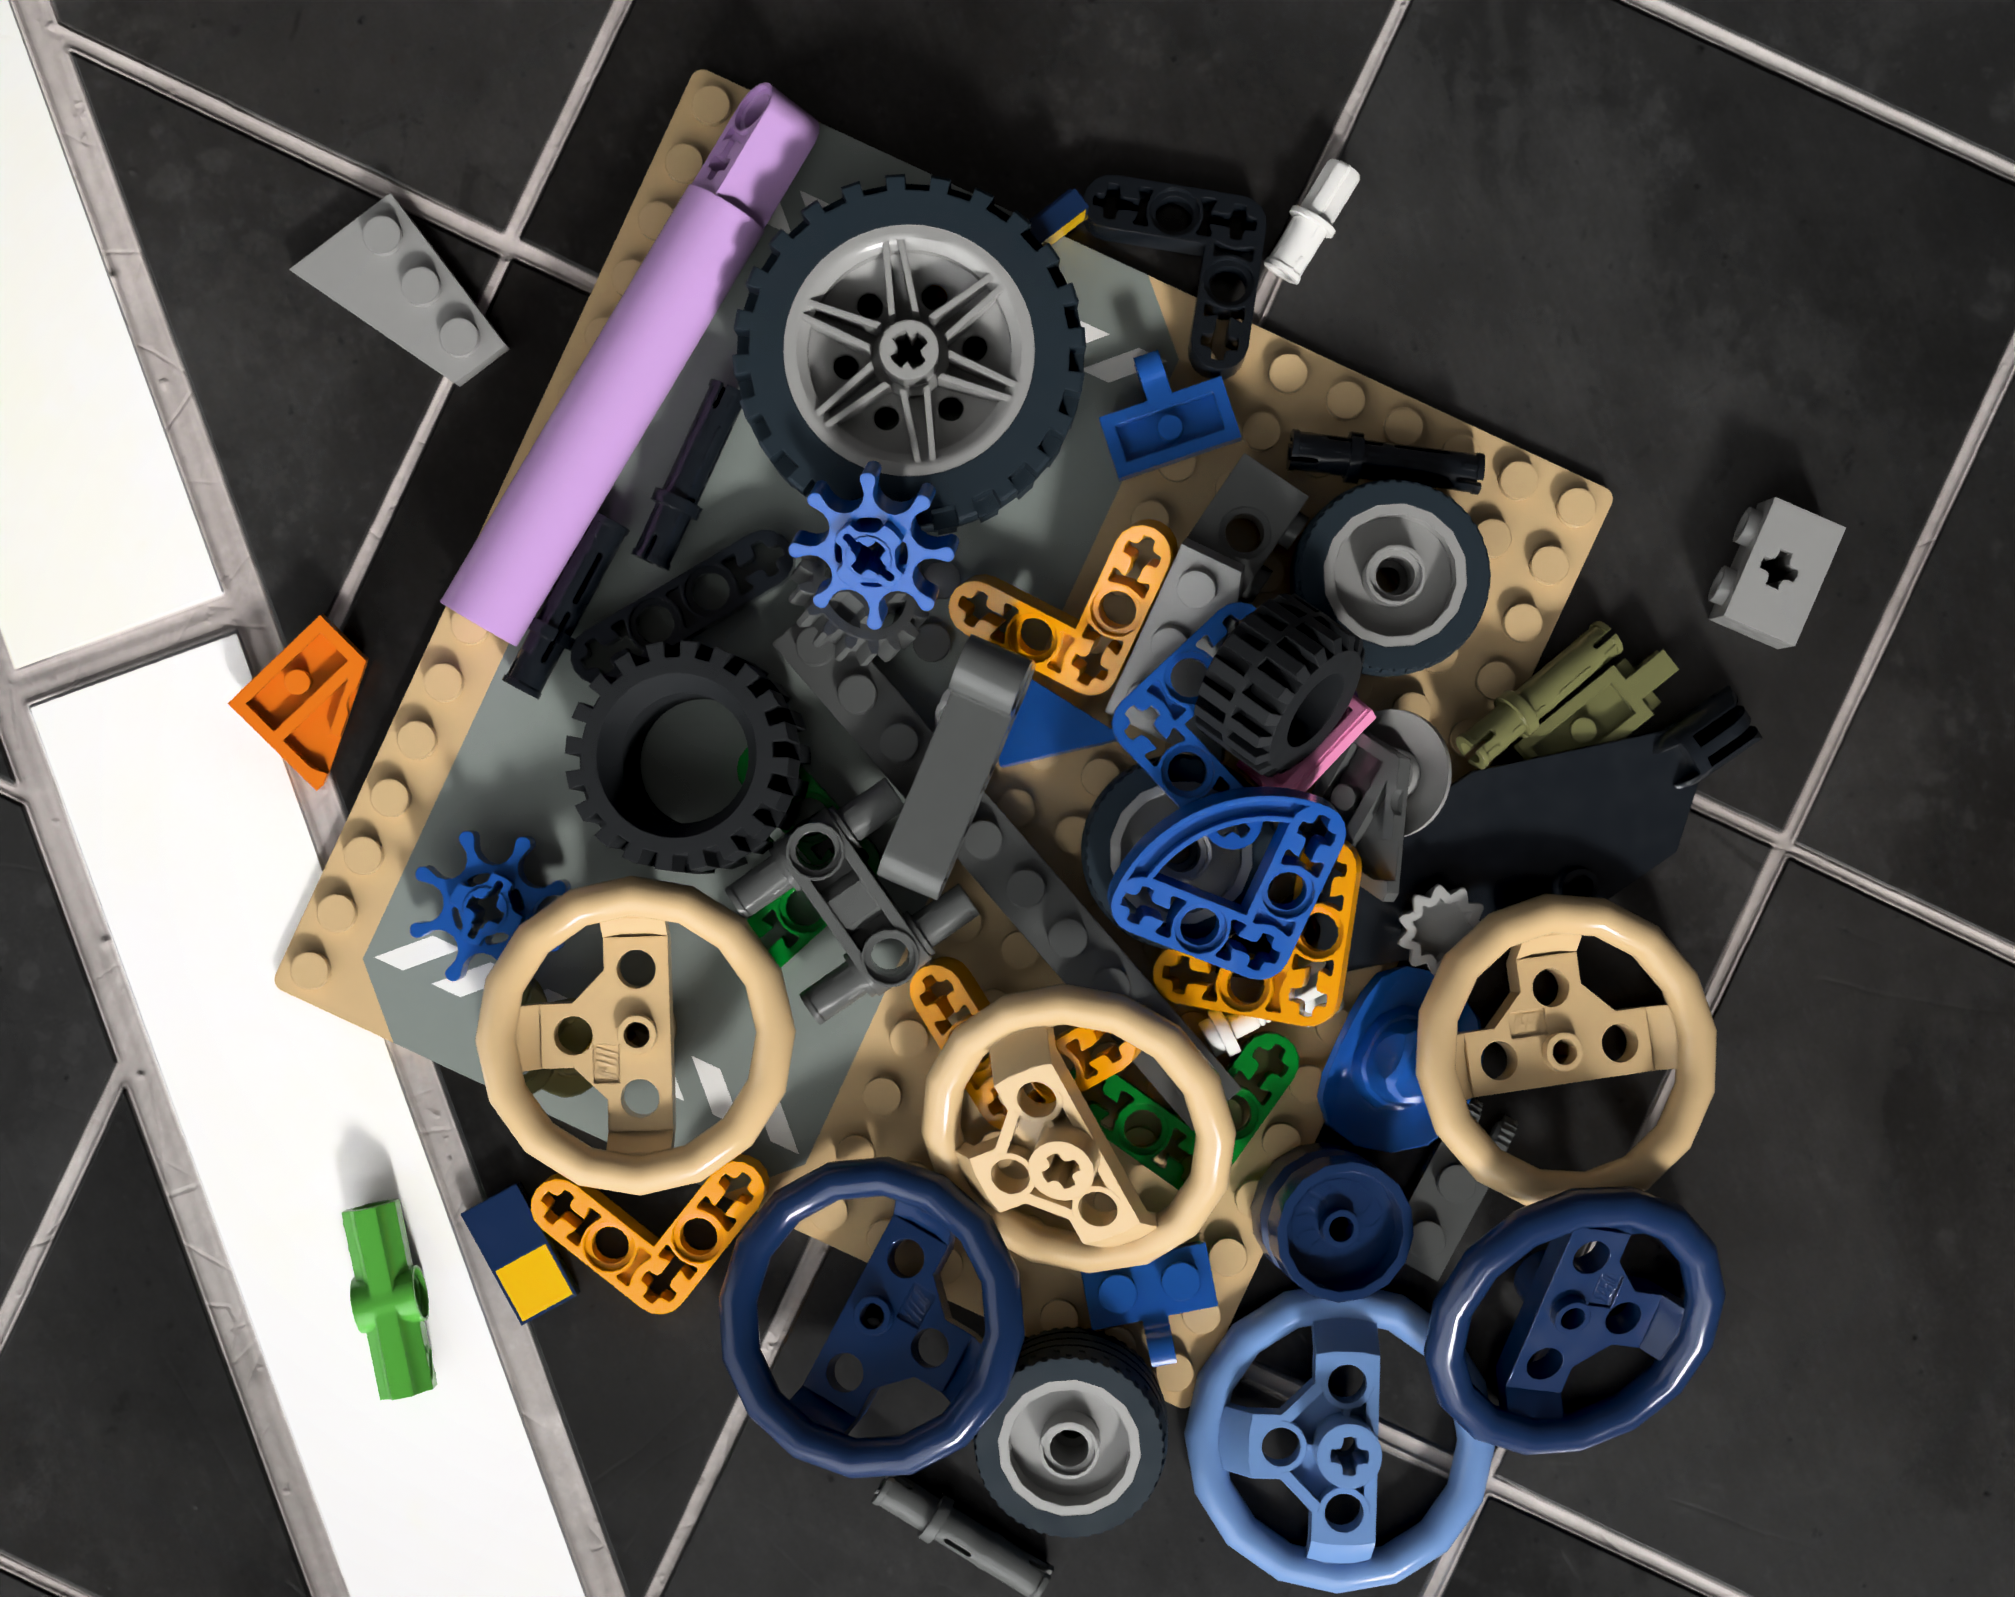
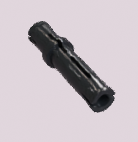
M710 380L706 395L663 488L656 487L652 494L651 500L655 502V506L636 547L631 552L632 555L652 565L656 564L657 567L669 571L672 566L671 562L690 520L697 521L703 510L698 506V503L742 409L740 390L728 384L725 388L723 387L724 383L719 380Z
M1292 429L1290 434L1292 444H1288L1287 471L1298 470L1342 476L1343 483L1357 484L1359 479L1408 480L1432 488L1469 492L1474 495H1478L1482 487L1481 483L1477 482V480L1483 481L1484 453L1473 454L1365 440L1364 433L1352 431L1348 437L1303 432L1299 429Z
M598 512L596 513L562 570L538 617H534L528 627L530 632L509 671L503 676L502 680L540 699L541 692L564 649L566 648L571 651L576 640L571 636L594 593L600 586L601 580L623 539L629 534V529Z

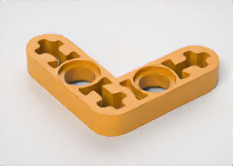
M1153 519L1139 520L1124 530L1113 546L1080 620L997 577L987 574L974 575L954 590L948 605L950 618L956 628L968 636L973 634L1033 659L1036 665L1035 670L1082 694H1101L1110 689L1119 679L1178 553L1177 539L1168 526ZM1146 536L1151 537L1155 540L1153 551L1161 556V560L1153 558L1142 569L1138 580L1125 576L1133 569L1139 556V550L1132 546L1131 542L1139 543ZM1118 569L1124 576L1117 575L1116 570ZM1141 583L1149 584V590ZM1120 591L1132 598L1136 607L1135 619L1129 624H1118L1107 617L1103 607L1104 597L1107 593ZM984 592L988 596L986 606L990 610L1003 616L1014 606L1018 609V613L1007 624L1004 634L999 628L1005 623L1006 619L994 613H988L981 619L976 618L972 615L975 605L967 600V598H973L978 593ZM1037 618L1048 624L1053 635L1052 645L1049 649L1038 651L1026 645L1021 634L1022 623L1026 619ZM1092 626L1096 631H1091L1090 627ZM1101 636L1113 639L1107 645L1100 660V665L1107 669L1108 672L1101 670L1095 677L1089 676L1085 673L1087 662L1080 658L1079 655L1086 657L1098 645ZM1117 640L1123 641V646Z
M1345 840L1337 857L1338 862L1347 864L1346 875L1334 877L1331 884L1330 897L1342 895L1344 897L1343 907L1341 908L1330 902H1316L1310 914L1324 913L1335 921L1338 927L1336 943L1328 950L1315 949L1306 942L1302 931L1282 971L1271 978L1263 979L1264 991L1258 1001L1254 1003L1240 1001L1231 990L1230 980L1234 972L1220 968L1216 978L1217 998L1209 996V992L1214 984L1210 982L1195 981L1187 984L1185 991L1179 989V978L1170 976V966L1182 963L1184 956L1190 958L1189 966L1194 971L1211 973L1216 971V966L1172 949L1165 950L1157 958L1153 968V982L1158 992L1166 1000L1177 1004L1299 1026H1316L1331 1019L1340 1008L1347 973L1362 873L1361 858L1357 849ZM1303 851L1300 860L1311 868L1314 862H1310ZM1299 875L1296 876L1293 900L1300 895L1303 887L1302 877ZM1249 954L1250 959H1254L1255 955ZM1299 956L1313 962L1334 961L1333 972L1326 968L1318 971L1317 991L1327 994V1003L1315 1006L1312 1014L1305 1011L1304 1000L1295 998V989L1302 988L1308 984L1311 966H1298Z
M953 957L933 959L913 976L910 983V997L913 1005L941 1050L958 1025L990 1005L970 970ZM948 979L954 990L948 995H941L937 998L933 994L931 987L937 981L943 982ZM967 1006L971 1013L964 1015L952 1026L947 1018ZM1073 1026L1055 1037L1058 1052L1068 1057L1074 1064L1076 1069L1075 1082L1081 1093L1122 1071L1141 1053V1050L1124 1041L1119 1049L1116 1046H1110L1092 1059L1087 1048L1094 1045L1106 1032ZM989 1054L987 1058L981 1060L965 1089L985 1120L992 1126L1002 1129L1008 1110L1000 1102L999 1094L994 1087ZM1031 1082L1034 1090L1027 1093V1095L1033 1101L1047 1104L1056 1100L1054 1092L1047 1085Z
M738 1155L710 1175L660 1239L598 1189L577 1185L560 1173L551 1175L536 1189L531 1199V1212L534 1221L542 1230L635 1304L652 1314H666L674 1311L684 1302L756 1212L769 1191L770 1179L766 1168L759 1160L750 1155ZM742 1172L747 1174L752 1179L747 1189L754 1196L751 1198L749 1195L742 1193L729 1207L727 1212L724 1213L715 1206L730 1186L729 1180L724 1175L727 1174L732 1178H736ZM564 1190L570 1192L574 1196L570 1207L583 1219L590 1214L592 1209L600 1214L586 1229L583 1237L575 1232L583 1220L570 1211L564 1212L561 1216L554 1214L551 1208L555 1200L549 1192L556 1196L560 1195ZM707 1196L711 1203L703 1201V1198ZM728 1217L735 1218L736 1222L734 1224L731 1223ZM703 1218L711 1222L717 1232L716 1245L707 1250H697L691 1247L686 1242L683 1234L684 1225L688 1220ZM615 1227L627 1236L629 1249L624 1257L618 1259L608 1258L598 1250L596 1234L601 1228ZM669 1245L672 1251L666 1250L665 1246ZM676 1255L681 1261L685 1262L670 1284V1287L676 1293L668 1289L662 1291L660 1295L654 1293L650 1289L654 1278L648 1271L655 1275L661 1274ZM690 1265H691V1266H694V1267H697L698 1270H697V1271H693V1270L691 1269Z

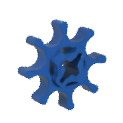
M874 460L866 464L860 476L864 495L857 500L841 499L834 494L828 483L824 480L815 483L807 498V502L811 507L824 514L830 528L826 532L817 534L799 530L788 550L792 557L818 556L829 565L832 577L820 583L813 597V602L817 607L825 608L832 596L841 590L856 591L863 595L868 602L869 615L867 626L870 629L877 630L882 627L888 613L884 596L890 592L901 591L911 595L923 611H930L934 607L940 591L939 587L923 577L918 563L931 558L945 562L952 561L959 546V538L955 534L939 537L932 536L924 532L918 525L916 515L930 507L936 494V489L931 483L922 484L916 496L909 501L898 502L891 500L885 496L880 488L879 478L882 467L879 462ZM875 542H878L879 544H881V545L876 546L873 550L870 549V548H868L869 546L873 545Z
M474 830L464 831L460 834L459 841L466 851L467 863L460 875L455 878L444 876L431 865L422 866L416 870L415 876L418 881L433 884L440 890L444 905L442 912L436 919L413 923L410 926V933L413 937L420 938L435 930H443L454 937L458 946V954L456 960L445 972L448 980L457 981L464 978L467 974L469 962L476 954L485 953L498 960L518 926L537 913L540 903L546 897L563 895L571 889V884L566 879L557 880L546 887L533 885L524 874L523 864L527 855L536 846L534 838L530 836L519 837L515 842L511 857L506 862L497 864L489 861L482 853L480 834ZM483 873L490 874L488 881L483 884H477L473 881L478 875ZM501 889L498 894L499 899L496 907L504 912L503 918L499 917L489 920L484 927L480 928L484 922L483 917L486 910L478 904L479 898L483 899L494 896ZM519 892H520V894H521L524 907L522 906V903H521V900H520V896H519ZM496 933H505L509 936L503 942L493 943L491 941ZM565 941L559 946H557L555 949H553L551 952L563 948L565 945Z

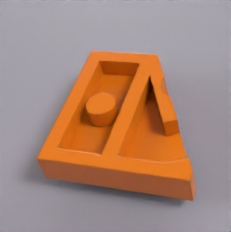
M322 613L227 704L318 791L327 782L369 659Z

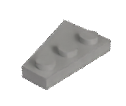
M391 193L289 269L459 387L510 350L415 222Z
M1187 537L1185 538L1104 712L1113 716V712L1119 703L1218 610L1230 603L1242 601L1245 565ZM1230 616L1226 617L1222 622L1228 631L1223 639L1211 648L1207 638L1202 637L1196 643V647L1204 650L1214 658L1227 637L1239 625V621H1234ZM1184 659L1176 663L1171 673V683L1175 691L1185 697L1198 696L1200 686L1207 672L1205 666L1194 659ZM1132 706L1125 713L1130 720V725L1174 745L1183 740L1175 729H1172L1166 740L1154 729L1153 722L1158 717V714L1151 707L1140 712ZM1194 715L1185 725L1222 764L1225 758V749L1197 728L1195 723L1197 715Z

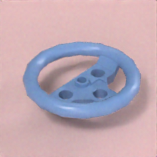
M1304 1289L1285 1291L1232 1324L1198 1372L1184 1431L1194 1493L1226 1544L1276 1580L1336 1594L1397 1584L1446 1553L1483 1502L1495 1446L1475 1440L1454 1420L1457 1442L1447 1485L1420 1522L1384 1545L1375 1547L1377 1474L1382 1464V1449L1378 1441L1380 1347L1377 1328L1388 1330L1424 1356L1423 1352L1431 1316L1429 1312L1405 1295L1384 1290H1378L1364 1299L1340 1303L1313 1297ZM1311 1326L1313 1341L1311 1379L1280 1408H1252L1230 1403L1233 1389L1261 1351L1296 1329ZM1465 1349L1464 1355L1471 1381L1489 1399L1486 1381ZM1342 1365L1356 1366L1363 1373L1361 1388L1349 1397L1336 1396L1328 1388V1380L1331 1373ZM1275 1428L1290 1429L1298 1438L1296 1449L1290 1456L1284 1459L1270 1458L1262 1451L1264 1437ZM1344 1438H1353V1444L1348 1450H1334L1342 1448ZM1230 1472L1254 1479H1281L1309 1509L1306 1546L1290 1543L1256 1519L1232 1482ZM1339 1494L1352 1495L1360 1502V1509L1356 1518L1344 1525L1334 1524L1325 1517L1327 1503L1331 1498Z

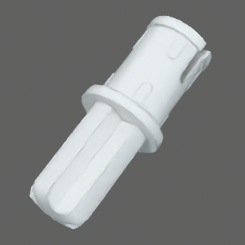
M1328 160L1300 206H1292L1289 211L1293 217L1270 256L1264 261V266L1269 271L1289 283L1298 285L1301 275L1324 238H1332L1336 231L1332 225L1360 181V174L1351 165L1341 160Z

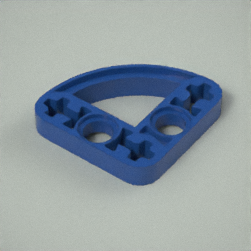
M1266 786L1245 787L1203 797L1165 817L1133 846L1119 865L1109 884L1107 891L1109 909L1117 924L1130 933L1250 979L1263 980L1271 978L1281 972L1287 964L1337 860L1346 837L1345 822L1335 807L1324 798L1295 789ZM1318 815H1322L1321 821L1328 829V832L1324 837L1313 835L1304 851L1310 862H1314L1313 866L1309 868L1298 858L1284 855L1287 850H1291L1299 857L1306 840L1299 829L1302 822L1314 823ZM1279 822L1241 905L1159 873L1162 867L1176 854L1193 842L1213 832L1244 823ZM1290 872L1302 877V891L1295 900L1290 903L1280 904L1269 899V884L1276 876ZM1142 886L1147 887L1151 900L1155 904L1169 909L1166 926L1161 927L1164 920L1160 911L1146 905H1140L1135 914L1129 913L1130 909L1123 898L1125 894L1137 895ZM1171 897H1177L1171 904ZM1196 908H1206L1216 915V924L1212 932L1199 939L1188 938L1182 934L1180 926L1186 913ZM1236 920L1232 926L1237 935L1249 941L1257 942L1263 933L1266 934V938L1272 947L1269 953L1259 951L1254 959H1250L1245 946L1241 942L1228 938L1231 921ZM1226 943L1225 949H1224V950H1220V949L1223 947V945Z

